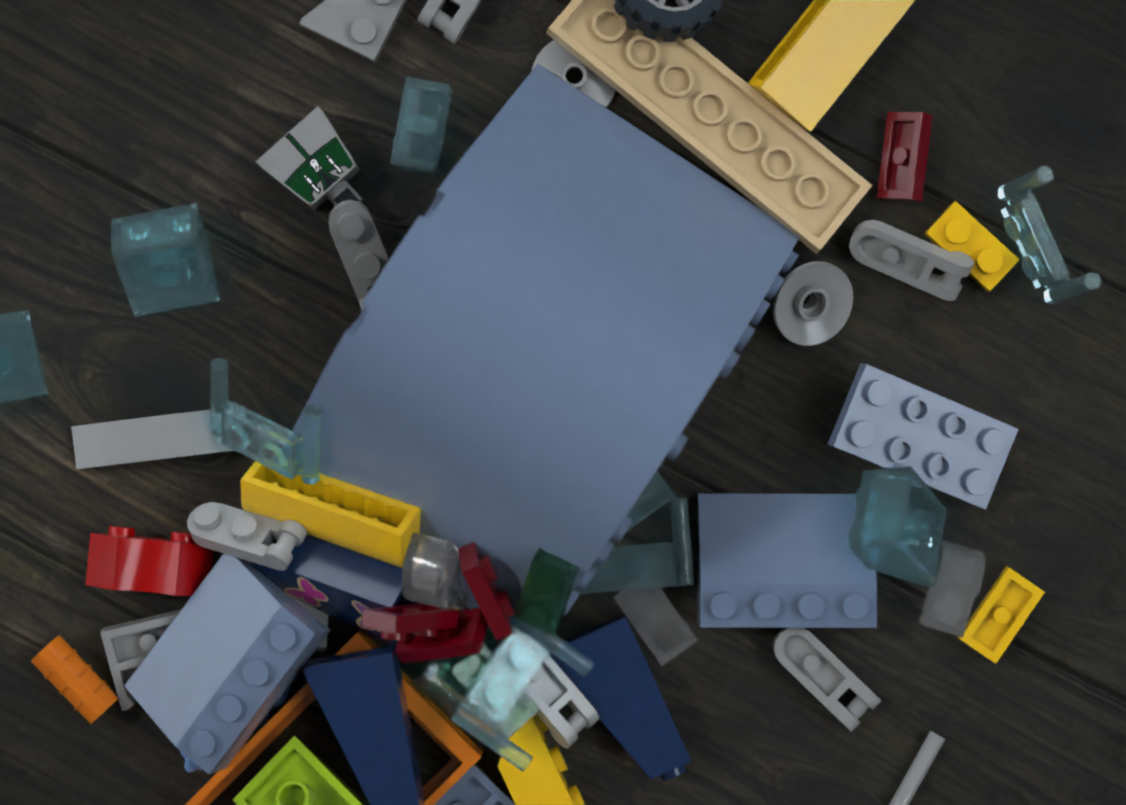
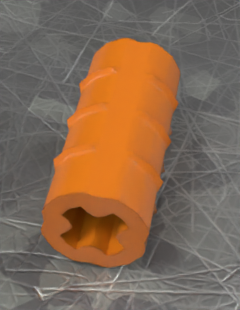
M60 635L53 639L31 660L44 675V678L48 679L57 688L59 694H62L74 706V710H77L90 724L96 721L118 700V696L106 684V681H103L94 672L91 665H88L76 653V649H73Z

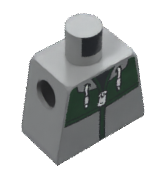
M319 106L256 161L260 167L314 210L327 199L334 206L346 200L359 202L363 200L347 182L360 169L328 117Z

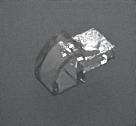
M413 533L406 550L402 568V591L405 599L443 609L448 607L458 611L464 610L469 597L458 578L461 573V565L455 543Z
M940 539L928 579L930 586L918 624L963 637L974 598L979 596L985 570L984 552Z
M649 572L613 597L662 667H665L699 642Z

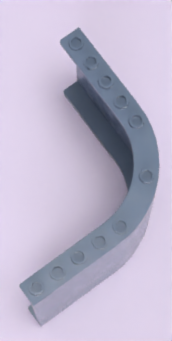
M537 64L453 168L437 190V195L424 216L419 215L361 304L364 308L359 317L345 331L278 457V459L421 508L419 559L409 570L469 609L480 607L462 574L458 548L474 542L481 557L490 556L498 574L499 580L494 582L499 592L506 589L516 611L515 615L510 616L513 634L524 633L532 636L535 640H538L541 635L548 639L550 638L562 619V616L557 614L558 611L566 615L580 594L574 590L575 587L583 592L597 571L591 565L594 563L601 567L611 553L615 544L609 540L611 538L617 542L621 540L633 521V518L627 514L665 457L672 461L677 457L688 440V437L682 434V431L718 374L724 378L728 376L740 357L739 354L733 351L734 348L740 352L743 350L755 331L749 323L755 326L759 323L770 306V303L764 300V298L771 301L785 280L778 274L780 273L785 277L799 254L793 251L799 237L770 214L540 64Z

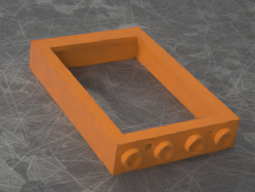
M358 631L335 655L380 647L367 634ZM401 669L409 716L451 757L422 787L424 794L422 805H434L482 757L483 750ZM307 682L239 750L227 768L218 771L185 805H210L316 699L309 683Z

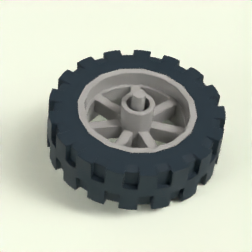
M615 0L614 8L619 16L624 15L627 19L626 24L634 31L638 28L644 32L643 36L655 40L657 36L662 37L663 42H675L678 37H683L686 40L695 36L698 30L703 31L721 8L723 0H694L692 3H689L688 0H675L679 7L665 6L666 0H658V2L655 0Z

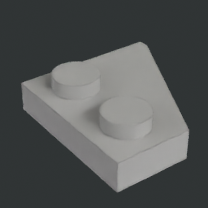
M325 0L302 17L299 24L301 27L376 63L406 0Z
M182 609L104 627L100 631L122 711L130 709L136 702L124 685Z

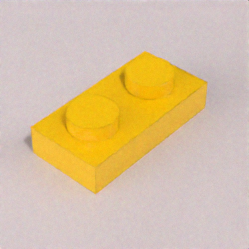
M956 201L952 202L924 233L938 247L950 252L960 251L969 255L974 261L969 276L986 292H990L1020 260Z
M1006 566L957 638L996 664L1045 591Z

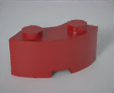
M109 526L108 534L90 533L85 583L88 586L119 591L192 596L212 570L214 550L196 544L190 532L171 531L170 538L137 536L135 535L136 528Z

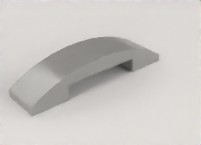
M244 406L71 426L76 469L249 449Z

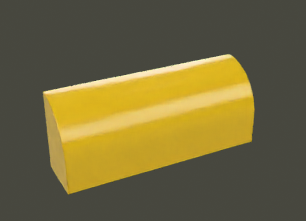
M813 0L748 84L800 127L811 132L915 0Z
M263 453L260 454L240 480L241 504L245 511L282 522L288 519L294 520L305 527L309 536L405 570L413 567L419 559L421 508Z

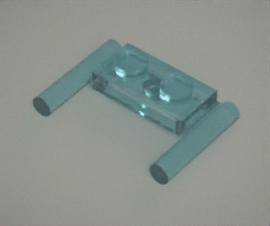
M1042 166L1000 186L998 197L1009 205L1000 211L1004 217L1005 230L1008 236L1014 240L1022 257L1024 273L1032 280L1035 289L1042 286L1046 287L1044 299L1048 304H1056L1098 289L1101 285V278L1097 273L1090 272L1070 280L1069 271L1035 195L1031 194L1032 190L1053 180L1054 174L1052 169L1048 166Z
M223 358L213 359L210 362L211 434L215 437H221L223 445L291 480L300 474L302 475L303 482L307 484L317 483L320 479L321 407L308 405L304 408L303 436L234 401H228V361Z
M687 498L670 499L673 543L662 542L615 546L601 567L594 563L591 565L597 571L582 592L576 587L574 590L581 595L694 585Z
M522 611L514 621L512 626L513 634L502 640L460 705L450 717V720L522 772L528 767L533 757L499 733L497 729L503 725L550 652L584 677L594 665L592 660L525 611Z

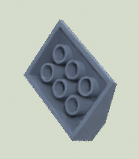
M698 493V625L707 628H877V575L872 494Z
M223 554L124 687L173 745L209 775L227 768L330 632V629L246 560Z

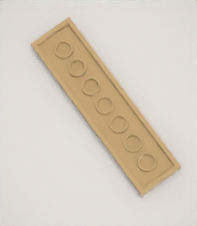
M572 0L549 26L546 34L744 196L796 234L799 240L815 254L822 249L872 187L867 180L693 38L684 40L683 37H678L675 42H663V38L657 36L655 40L643 36L644 32L638 28L635 31L626 24L627 19L624 15L619 16L614 8L615 0Z

